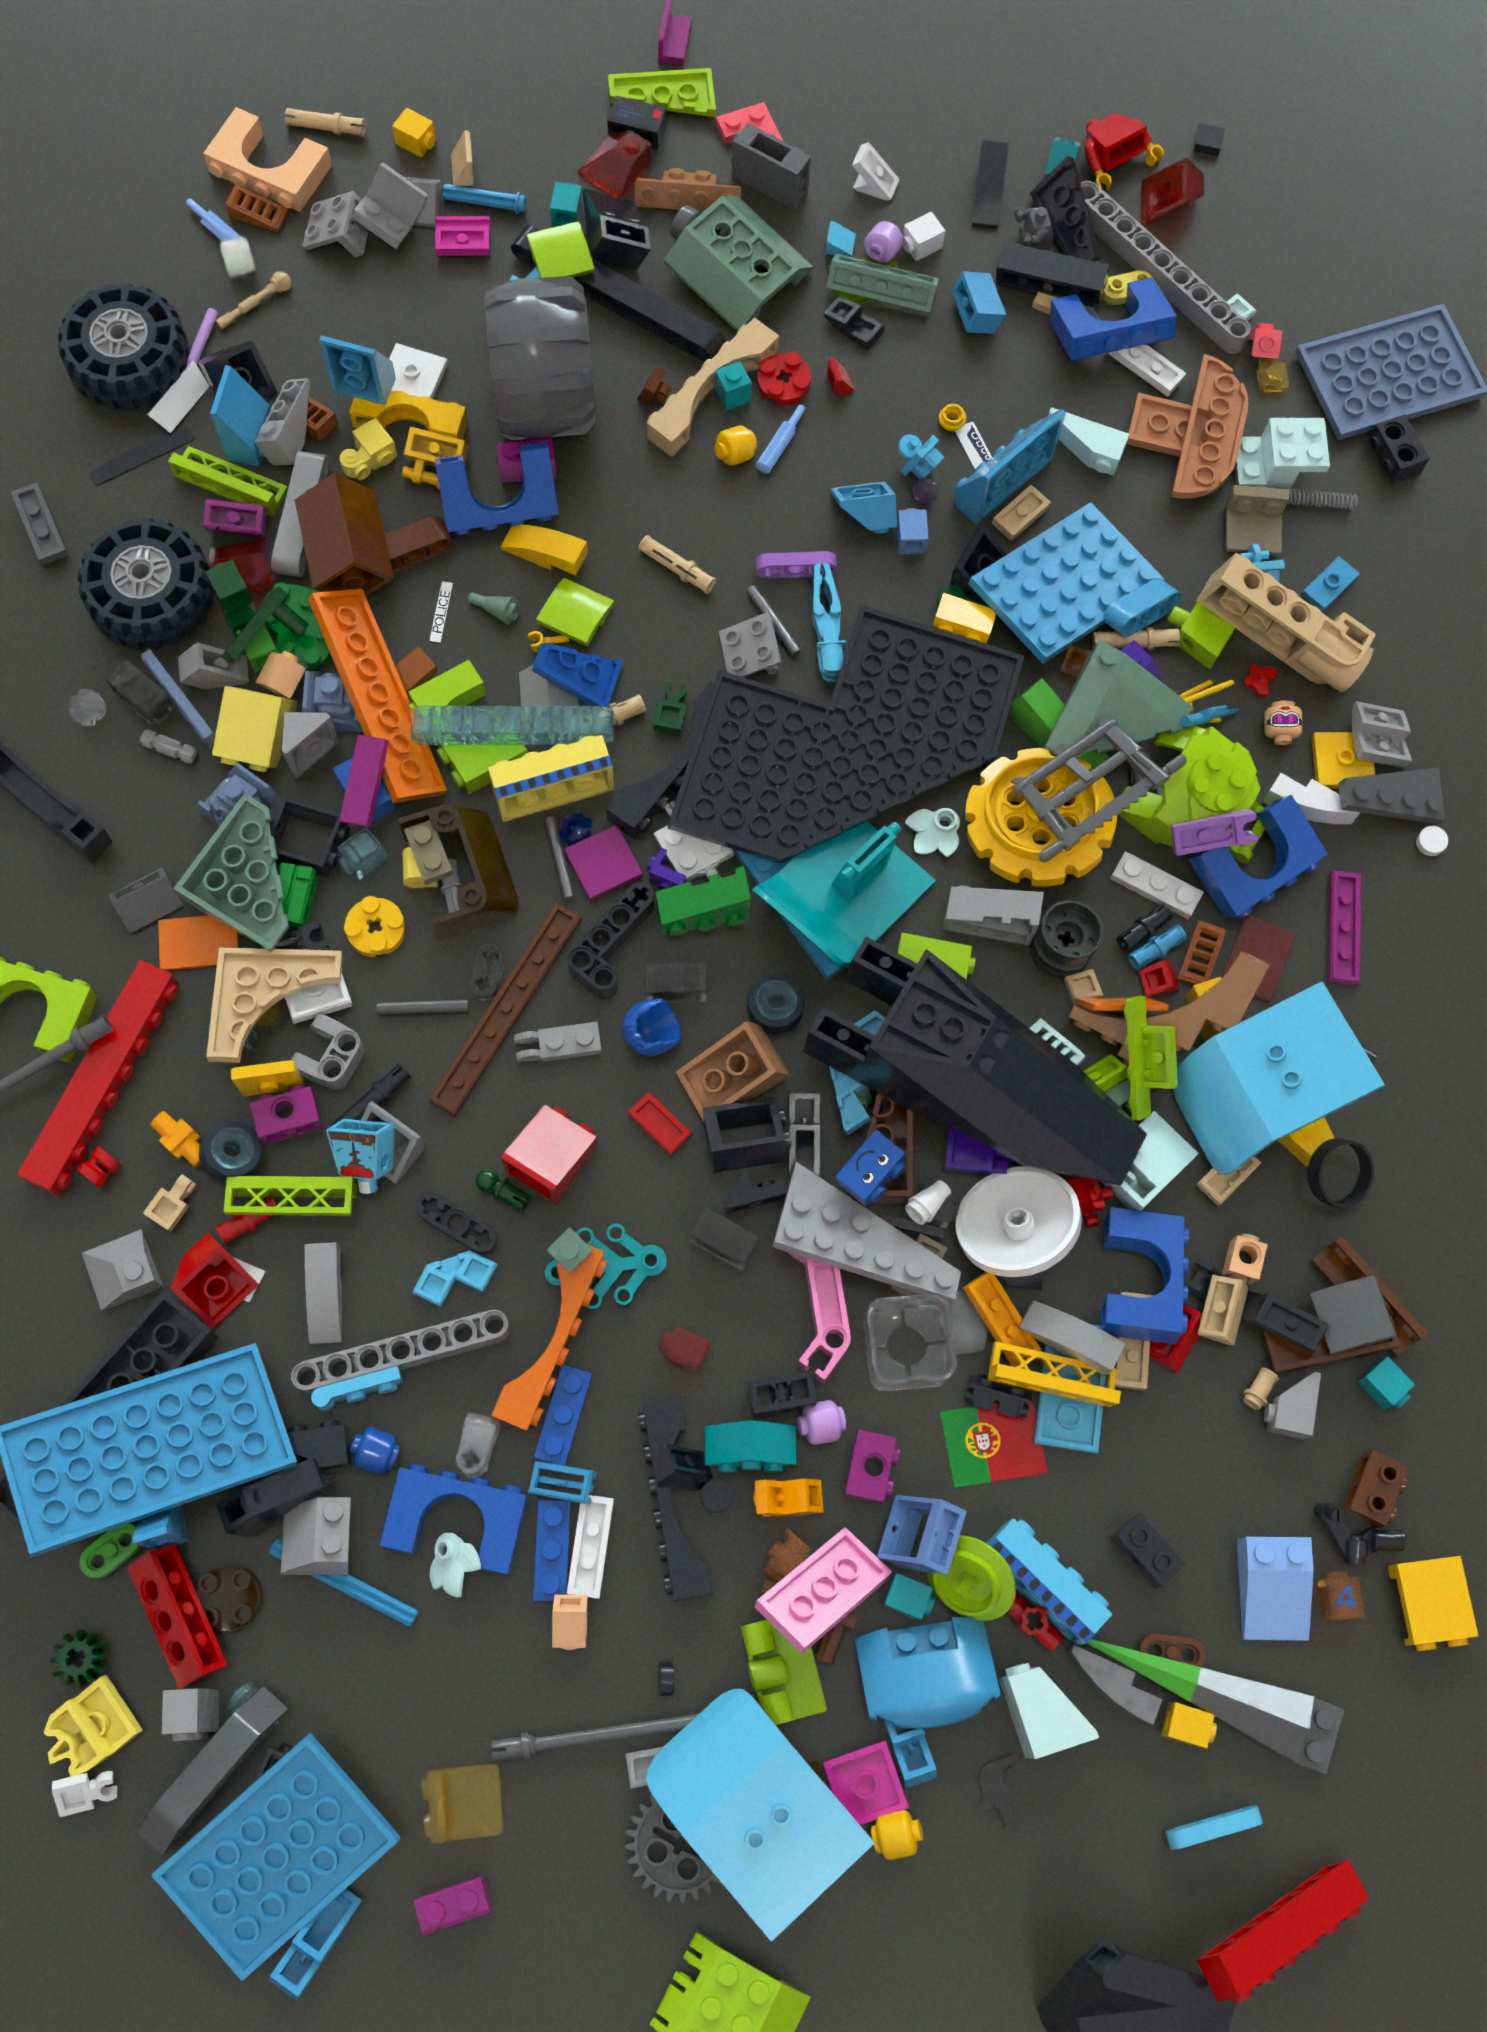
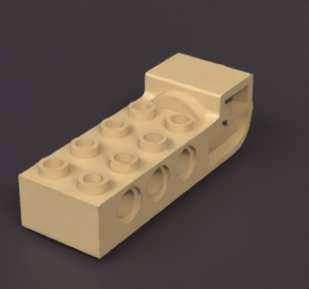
M1235 553L1210 576L1196 600L1316 684L1328 683L1341 693L1351 687L1368 665L1374 651L1370 644L1375 637V633L1345 612L1331 620L1319 608L1304 601L1295 591L1287 589L1277 582L1272 575L1263 572L1253 565L1248 558L1240 556L1238 553Z

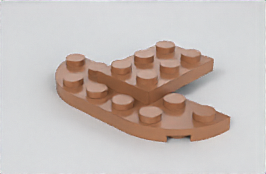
M1204 354L1201 361L1192 405L1138 393L1128 431L1127 445L1180 457L1171 493L1173 498H1198L1214 492L1227 481L1238 458L1248 412L1247 391L1244 384H1240L1232 373L1233 369L1230 366Z

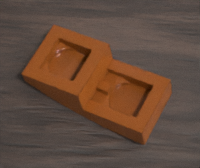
M419 646L395 666L409 699V691L415 689L438 672L437 666Z

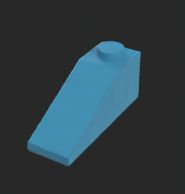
M182 1505L138 1520L132 1536L133 1543L155 1550L175 1543L178 1545L190 1541Z

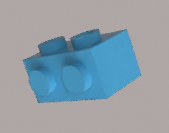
M962 271L951 292L966 332L995 334L1006 313L991 274Z

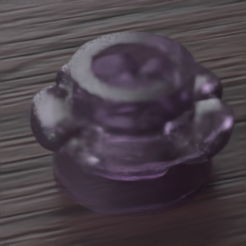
M919 478L913 488L915 499L924 506L935 501L937 498L935 482L932 479L925 480L924 478Z

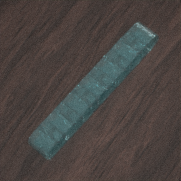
M418 706L411 711L410 739L414 743L423 745H568L578 742L585 736L596 737L599 735L603 736L605 744L611 743L614 740V712L611 708L604 706Z

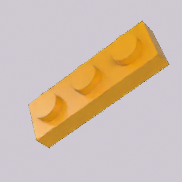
M985 1271L963 1287L997 1342L1041 1351L1034 1337L1018 1329L1022 1318L994 1274ZM1003 1351L1012 1367L1019 1365L1012 1353ZM1020 1355L1024 1361L1029 1358V1357Z

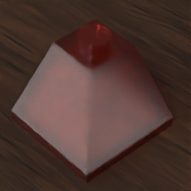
M630 130L608 135L579 168L578 174L615 197L622 198L634 185L636 179L640 178L651 165V142Z
M1187 157L1142 180V224L1144 226L1204 196V173Z
M266 538L210 548L208 559L210 569L219 563L233 560L248 590L252 589L253 592H262L268 590L269 586L274 585V575L271 570V559Z

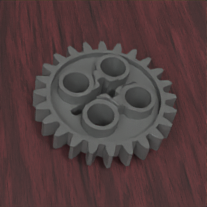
M650 1794V1801L652 1803L650 1807L642 1803L639 1804L643 1816L632 1815L631 1820L638 1825L637 1829H627L626 1834L635 1838L634 1842L625 1845V1849L635 1851V1855L627 1860L628 1864L638 1863L639 1867L633 1873L634 1878L644 1874L646 1879L643 1882L642 1888L645 1889L651 1884L655 1885L654 1897H657L662 1890L667 1891V1902L671 1901L674 1893H679L680 1901L684 1903L686 1893L691 1892L693 1898L698 1900V1889L701 1887L710 1894L709 1882L713 1880L721 1884V1881L706 1863L686 1849L682 1848L679 1853L675 1852V1844L653 1832V1828L658 1827L675 1838L681 1836L677 1828L670 1829L665 1826L663 1822L665 1812L654 1796ZM653 1842H662L667 1848V1855L661 1861H654L648 1855L647 1849ZM684 1858L693 1859L698 1866L697 1872L692 1877H683L678 1872V1864Z

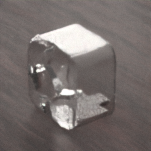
M931 1293L876 1299L870 1304L864 1316V1331L869 1376L875 1388L881 1391L938 1387L944 1385L952 1377L957 1368L950 1306L943 1296ZM901 1312H905L906 1327L918 1331L924 1338L925 1343L942 1341V1344L926 1347L923 1359L916 1364H912V1376L909 1377L907 1365L894 1361L889 1355L888 1349L876 1350V1347L886 1346L889 1334L895 1329L901 1328Z

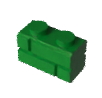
M282 862L279 865L277 874L281 876L284 899L282 900L284 915L288 917V930L296 931L299 930L298 927L308 924L319 877L316 870L312 867L296 866Z

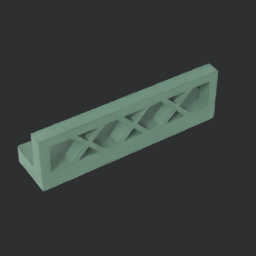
M835 254L831 262L826 288L931 312L939 278Z

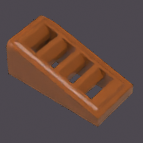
M237 185L233 187L226 202L229 218L279 233L289 213L288 208ZM261 209L264 210L262 216L259 215ZM271 213H275L272 221L269 220Z
M309 397L307 416L312 412L314 414L307 419L306 432L320 442L339 424L334 412ZM318 417H321V419L315 424L314 421Z
M1203 921L1196 923L1177 980L1190 985H1196L1210 979L1226 933L1225 929ZM1196 945H1199V946H1202V947H1204V948L1210 949L1211 952L1209 953V952H1206V951L1197 949V948H1195V947H1196ZM1192 956L1207 961V965L1192 960ZM1188 967L1204 972L1203 976L1187 971Z

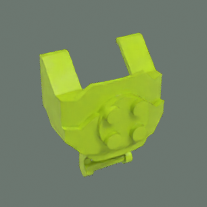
M1196 726L1183 727L1180 732L1169 734V731L1160 732L1154 744L1182 751L1180 755L1186 756L1187 763L1172 775H1169L1170 779L1162 785V796L1147 791V796L1139 797L1138 803H1130V809H1121V815L1119 816L1155 844L1162 843L1173 847L1170 826L1172 824L1224 815L1243 809H1250L1256 814L1264 809L1256 799L1260 791L1256 767L1249 751L1238 742H1231L1212 726L1207 729ZM1127 786L1122 793L1131 788V786ZM1256 815L1257 821L1251 832L1260 839L1265 828ZM1257 842L1242 846L1236 844L1227 846V848L1236 860L1247 864L1253 857L1252 851Z

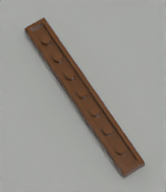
M555 903L428 1099L430 1103L456 1117L579 926L582 916Z

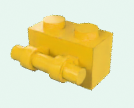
M410 427L404 455L408 460L414 461L415 466L414 468L404 466L402 477L412 479V482L417 484L424 482L436 485V488L440 489L437 474L425 471V465L436 467L435 459L463 455L465 465L469 446L465 440Z

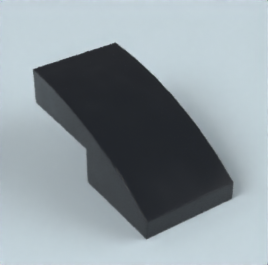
M840 295L824 312V317L836 329L867 350L884 333V325L862 314L860 305Z

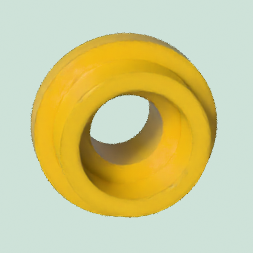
M949 404L940 411L939 423L944 429L957 431L965 425L966 414L961 406Z

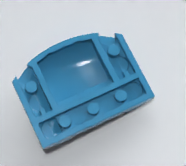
M952 1617L951 1621L890 1631L884 1628L854 1639L869 1718L877 1721L876 1716L894 1722L896 1727L914 1729L941 1727L963 1721L980 1713L981 1708L993 1697L994 1701H996L1001 1695L984 1621H978L973 1617Z

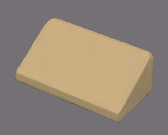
M464 130L451 154L454 186H473L474 183L471 140L468 130Z
M1212 1275L1197 1333L1199 1336L1228 1345L1235 1344L1248 1293V1286L1243 1280Z

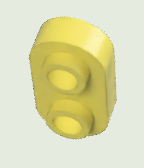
M1142 270L1111 276L1108 278L1103 300L1111 305L1126 303L1127 284L1152 278V276Z

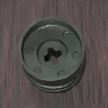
M1065 900L1055 903L1046 911L1031 941V953L1035 963L1043 971L1056 977H1065L1081 972L1086 968L1103 939V925L1099 915L1090 906L1080 901Z

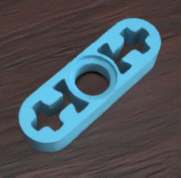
M1258 1805L1175 1827L1165 1831L1170 1850H1175L1263 1824Z

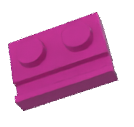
M436 216V256H490L489 216Z

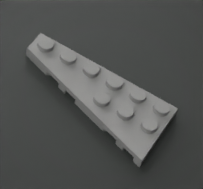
M798 1162L795 1163L772 1247L949 1304L954 1302L961 1271Z

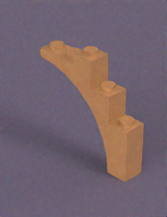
M1242 951L1227 974L1211 990L1195 1001L1177 1009L1146 1016L1147 1025L1175 1026L1176 1050L1183 1052L1184 1049L1190 1051L1207 1019L1212 1021L1210 1026L1220 1032L1241 1022L1270 964ZM1075 1005L1069 1015L1070 1018L1075 1020L1073 1024L1088 1032L1092 1028L1102 1033L1100 1038L1116 1046L1118 1042L1123 1044L1118 1056L1124 1058L1122 1063L1129 1066V1052L1125 1045L1128 1035L1125 1017L1093 1011L1080 1005Z

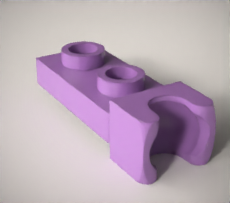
M1243 809L1224 815L1172 824L1170 826L1174 854L1179 856L1236 844L1240 846L1255 843L1259 840L1258 836L1249 830L1243 831V827L1246 823L1254 821L1256 814L1250 809Z

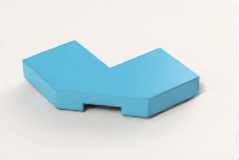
M470 1250L442 1261L427 1264L412 1293L440 1308L443 1306L456 1280L484 1294L498 1264Z

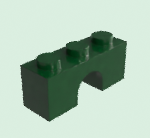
M230 560L226 563L215 565L205 573L221 611L236 637V631L241 630L256 611L251 603L253 601L243 578L233 560Z

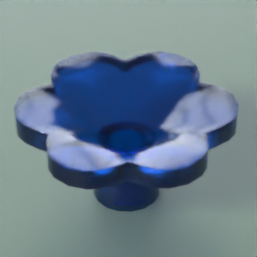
M578 811L572 813L570 817L563 818L560 822L559 839L571 846L591 836L592 820L589 817H584Z

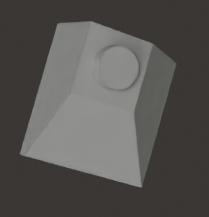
M142 1229L82 1253L101 1311L108 1310L163 1287Z

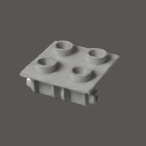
M770 611L719 631L728 673L746 677L761 670H767L768 674H775L779 671L781 658Z

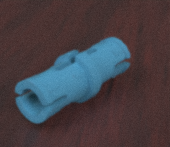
M1176 924L1165 933L1149 938L1148 943L1128 954V960L1133 968L1139 971L1153 960L1164 958L1168 951L1187 940L1185 936L1187 935L1183 928Z

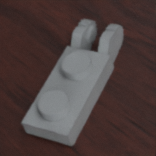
M598 1022L539 1029L538 1032L527 1031L514 1035V1041L517 1044L539 1042L540 1050L529 1049L518 1052L516 1057L517 1061L520 1062L536 1060L545 1062L602 1053Z

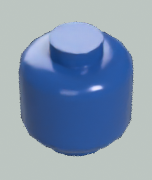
M368 1427L362 1435L355 1434L349 1453L354 1454L353 1464L355 1467L380 1475L386 1469H392L400 1446L395 1444L396 1439L393 1434Z

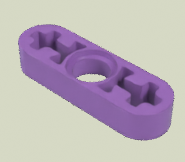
M829 551L766 553L759 555L755 560L757 576L766 579L813 577L814 565L820 563L829 564L832 575L837 572L836 555ZM821 566L820 574L823 575L824 570Z

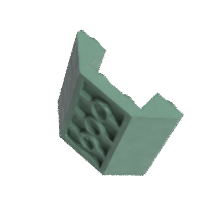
M721 196L684 228L663 259V263L736 332L742 325H747L754 317L758 319L761 306L787 283L791 282L794 286L797 285L814 268L738 196ZM724 229L729 235L727 237H720L715 231ZM762 265L767 268L768 272L758 273L754 267Z

